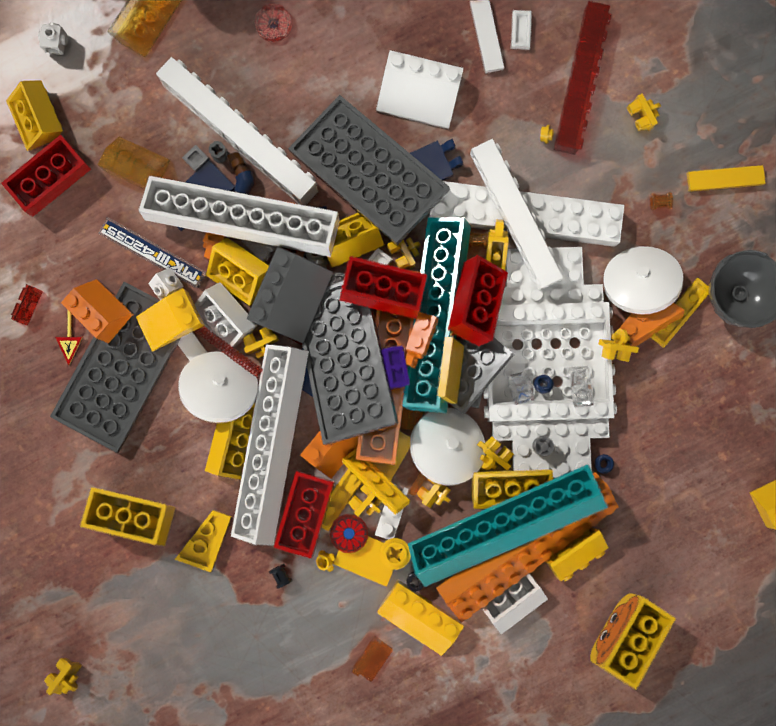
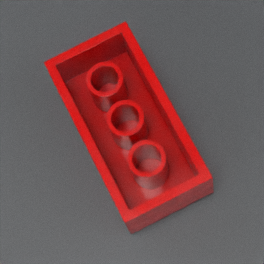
M59 135L1 182V184L24 212L34 217L88 173L91 168L62 135Z
M479 255L465 261L447 330L477 346L493 341L508 272Z
M350 256L339 301L416 319L427 275Z
M301 471L295 472L273 548L310 559L314 556L335 481Z

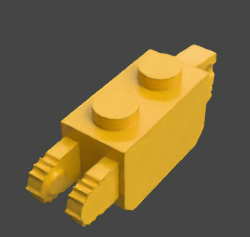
M496 219L495 230L490 229V232H488L486 260L505 270L508 231L503 230L504 220Z

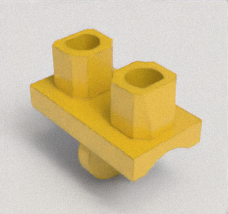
M642 93L627 106L631 116L639 113L641 116L640 119L635 121L638 131L645 129L650 131L658 124L656 118L660 115L657 110L661 107V104H654L652 99L646 101Z
M408 238L406 240L409 245L408 247L404 240L398 246L393 241L389 242L387 247L391 254L399 250L403 254L402 257L395 260L398 268L405 269L409 267L411 269L415 267L416 263L410 252L412 251L414 257L418 256L417 248L421 246L420 242L413 243L412 239Z
M265 327L259 330L263 339L256 342L253 334L243 337L246 354L249 355L261 349L262 351L255 353L257 358L264 356L266 344L271 345L279 341L278 336L272 330Z
M618 329L615 334L611 335L614 341L599 339L598 345L603 346L601 357L614 360L618 350L616 359L629 362L631 353H638L639 347L630 346L627 343L630 340V336H628L625 329Z
M493 436L486 443L480 440L477 445L487 454L486 456H480V460L483 461L481 467L484 470L496 469L497 465L495 462H497L508 471L511 467L508 462L514 454L505 446L497 453V449L502 444Z
M429 479L427 480L434 484L429 491L422 486L417 492L419 498L423 500L422 503L429 508L434 503L440 506L444 500L448 503L451 501L447 497L451 491L446 487L447 485L437 484Z
M365 484L360 488L367 495L365 500L362 501L354 495L348 502L351 508L355 510L354 514L357 516L368 505L370 508L366 513L369 516L374 511L377 513L382 511L378 507L382 501L377 498L373 503L372 500L376 495Z
M61 658L56 664V667L61 672L58 675L50 673L44 680L49 687L46 690L49 695L53 693L58 695L62 693L67 694L69 690L76 691L78 688V684L75 682L78 679L76 673L82 665L79 662H72L67 658Z

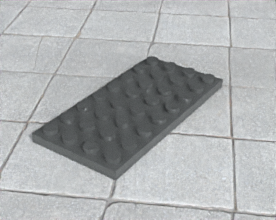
M341 95L288 148L296 158L397 246L450 191V187Z
M343 281L327 287L306 339L302 343L303 349L309 351L307 369L323 445H329L399 424L391 388L387 379L373 309L339 301Z
M123 282L115 297L133 313V316L109 344L93 337L50 415L56 421L116 453L120 452L181 339L179 338L155 351L151 350L136 316L160 300L126 282Z

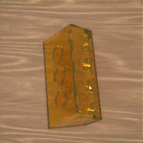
M127 0L107 32L124 46L146 57L182 0Z

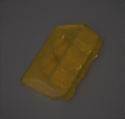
M118 137L105 148L97 165L103 171L145 189L149 176L163 177L170 159Z

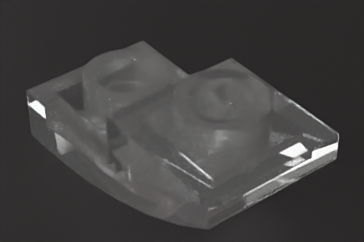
M588 366L568 367L573 406H593Z

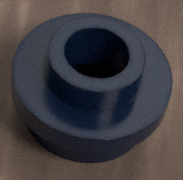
M540 375L534 381L535 390L541 394L549 393L553 389V380L547 375ZM542 383H545L547 386H546V387H542V386H540V385H541Z
M602 454L595 459L594 466L599 473L607 474L612 471L614 461L609 455ZM603 460L607 462V465L604 468L601 467V462Z

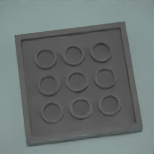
M457 335V341L464 346L457 404H450L462 414L466 413L515 355L495 338H493V341L477 346Z

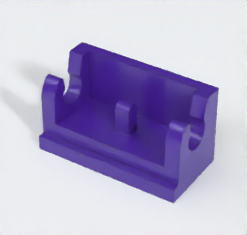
M403 346L383 348L381 352L391 390L410 385Z

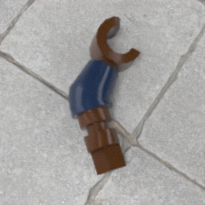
M233 152L227 155L233 170H236L234 192L249 195L254 186L253 173L245 166L246 163L243 157L240 156V153Z

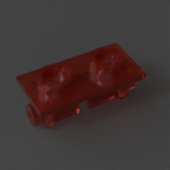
M27 284L25 287H22L18 298L22 302L21 304L16 303L11 313V319L28 326L43 291Z

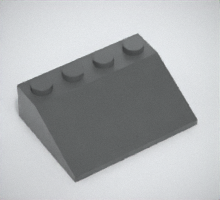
M277 247L247 320L304 343L333 272Z

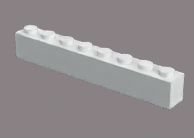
M491 139L472 148L470 155L540 291L560 281L563 278V270L559 264L555 263L553 259L554 252L550 246L547 247L544 241L546 240L545 234L541 229H538L536 225L537 219L534 213L529 211L526 197L520 194L518 190L519 183L515 177L512 178L509 172L511 171L509 163L503 160L499 144H495L494 140Z

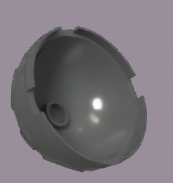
M756 250L736 252L722 259L713 271L708 291L710 302L714 312L729 325L755 328L762 327L776 319V261L767 256L768 254Z

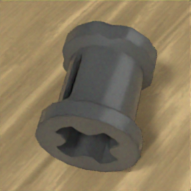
M214 141L210 144L209 153L213 160L218 163L225 162L228 158V151L223 143ZM219 149H221L222 152H219L218 155H216L215 152H218Z

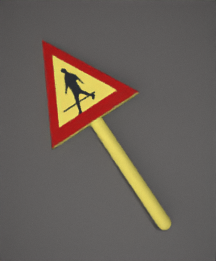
M68 311V337L55 338L68 365H70L83 337H72V314Z

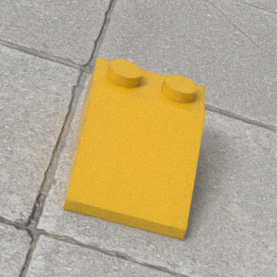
M184 288L166 296L136 316L152 351L205 326L189 292Z

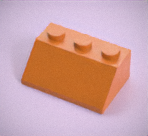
M97 279L73 288L61 302L95 338L108 344L133 316V313Z
M319 431L300 456L332 479L343 465L342 459L357 448L359 436L323 445L321 432Z

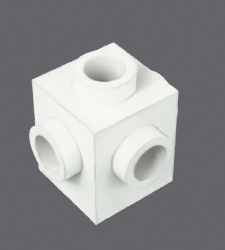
M57 23L42 24L41 30L38 32L39 46L45 53L64 55L65 45L68 43V34Z
M171 268L156 273L148 283L160 300L183 287Z

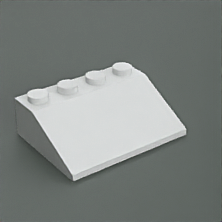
M390 50L376 112L449 129L464 68Z

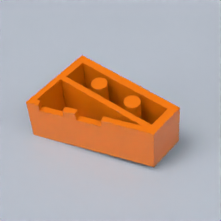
M673 302L669 307L651 314L631 313L619 329L627 331L628 336H630V340L627 343L630 346H638L658 331L681 319L684 315V309Z

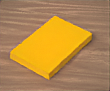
M453 337L445 338L438 396L449 403L457 404L464 346Z
M364 535L362 537L366 539L364 543L359 542L360 548L356 549L353 547V551H348L347 547L345 550L339 548L333 563L334 565L387 587L393 569L387 568L380 559V548L384 542ZM391 546L392 554L388 558L396 557L398 559L401 549L395 550Z

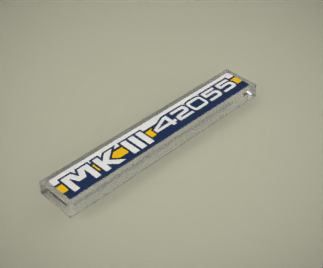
M108 217L98 232L99 235L162 270L171 268L177 278L197 289L206 276V271Z

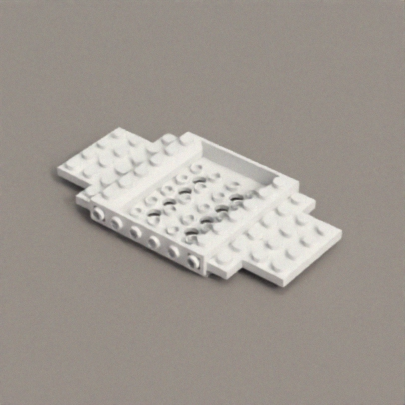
M582 247L552 248L554 252L553 259L556 264L561 266L563 278L540 291L519 250L507 249L506 271L508 275L494 338L515 355L483 391L484 399H487V406H484V417L488 418V422H492V436L498 441L512 440V453L514 454L512 456L513 471L553 469V478H557L587 464L591 469L590 438H609V418H614V414L617 413V405L613 401V395L616 394V385L613 383L612 378L615 375V366L612 364V360L601 357L603 346L598 345L599 339L611 340V335L613 334V326H610V318L613 315L612 307H609V302L603 301V284L584 285ZM553 338H558L561 341L560 348L554 349L551 347L550 342ZM571 338L579 339L580 346L575 349L570 346L569 341ZM515 339L521 340L523 342L522 349L515 350L512 342ZM533 339L541 340L542 347L536 350L531 346ZM540 375H547L551 379L559 376L562 378L563 383L560 387L553 385V389L549 393L541 394L535 390L533 379ZM575 375L579 376L582 380L581 385L578 387L573 386L571 383V378ZM516 377L523 378L524 386L522 388L514 386V379ZM522 389H524V391H523L522 394L525 395V396H527V397H529V398H526V397H524V396H521L520 400H518L520 394L517 393V392H515V391H518V392L521 393V392H522ZM544 436L553 441L554 450L550 455L540 456L533 451L532 444L537 437Z

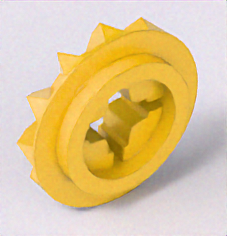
M392 538L386 540L380 548V559L389 569H401L410 560L411 555L408 544L402 539ZM391 546L395 550L402 549L399 552L400 561L396 557L388 558L392 554Z

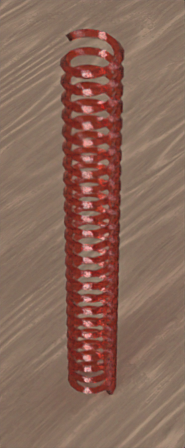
M205 326L194 331L207 340V342L213 344L219 351L230 357V359L242 365V368L256 376L257 379L259 378L258 375L262 372L263 368L254 364V361L251 362V359L248 360V357L245 358V355L236 351V348L233 349L234 347H231L230 344L228 345V342L213 334Z

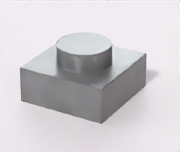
M197 145L182 157L195 172L210 160Z

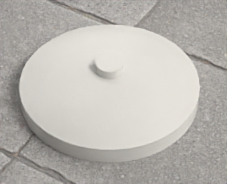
M642 246L627 249L616 255L609 262L604 272V289L607 297L618 308L634 314H651L669 307L678 298L683 286V272L678 261L666 251L654 247Z
M227 352L201 354L188 362L180 374V399L190 413L202 420L215 423L235 420L247 413L256 400L258 390L256 374L245 360Z
M448 408L447 413L429 412L416 423L410 438V451L416 467L426 478L441 485H457L471 479L473 472L480 470L483 464L480 456L485 455V453L477 444L480 440L485 443L480 427L466 413L462 414L457 409Z

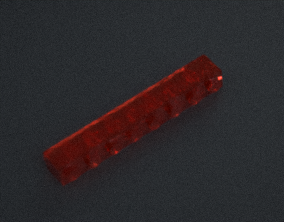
M588 1L584 9L553 148L555 151L575 155L583 147L584 138H581L582 132L586 131L588 120H585L586 114L590 113L592 102H589L590 96H593L596 85L593 82L594 78L598 77L600 70L597 64L598 60L602 59L604 52L601 46L602 42L605 43L608 34L605 28L606 25H609L612 13H609L610 5Z

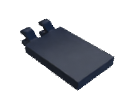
M453 139L446 141L442 145L437 140L410 153L442 181L453 176L452 170L463 166L461 156L448 162L444 153L455 149L456 145Z
M210 160L185 181V183L231 192L235 190V186ZM177 227L181 232L185 229L182 227Z

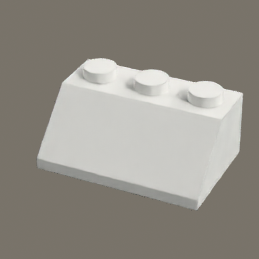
M221 282L206 289L194 304L205 325L203 328L224 352L229 353L243 341V337L249 335L257 326V324L247 320L248 313Z
M527 574L517 584L509 587L502 595L494 598L482 609L499 633L503 634L548 600V598L531 575Z

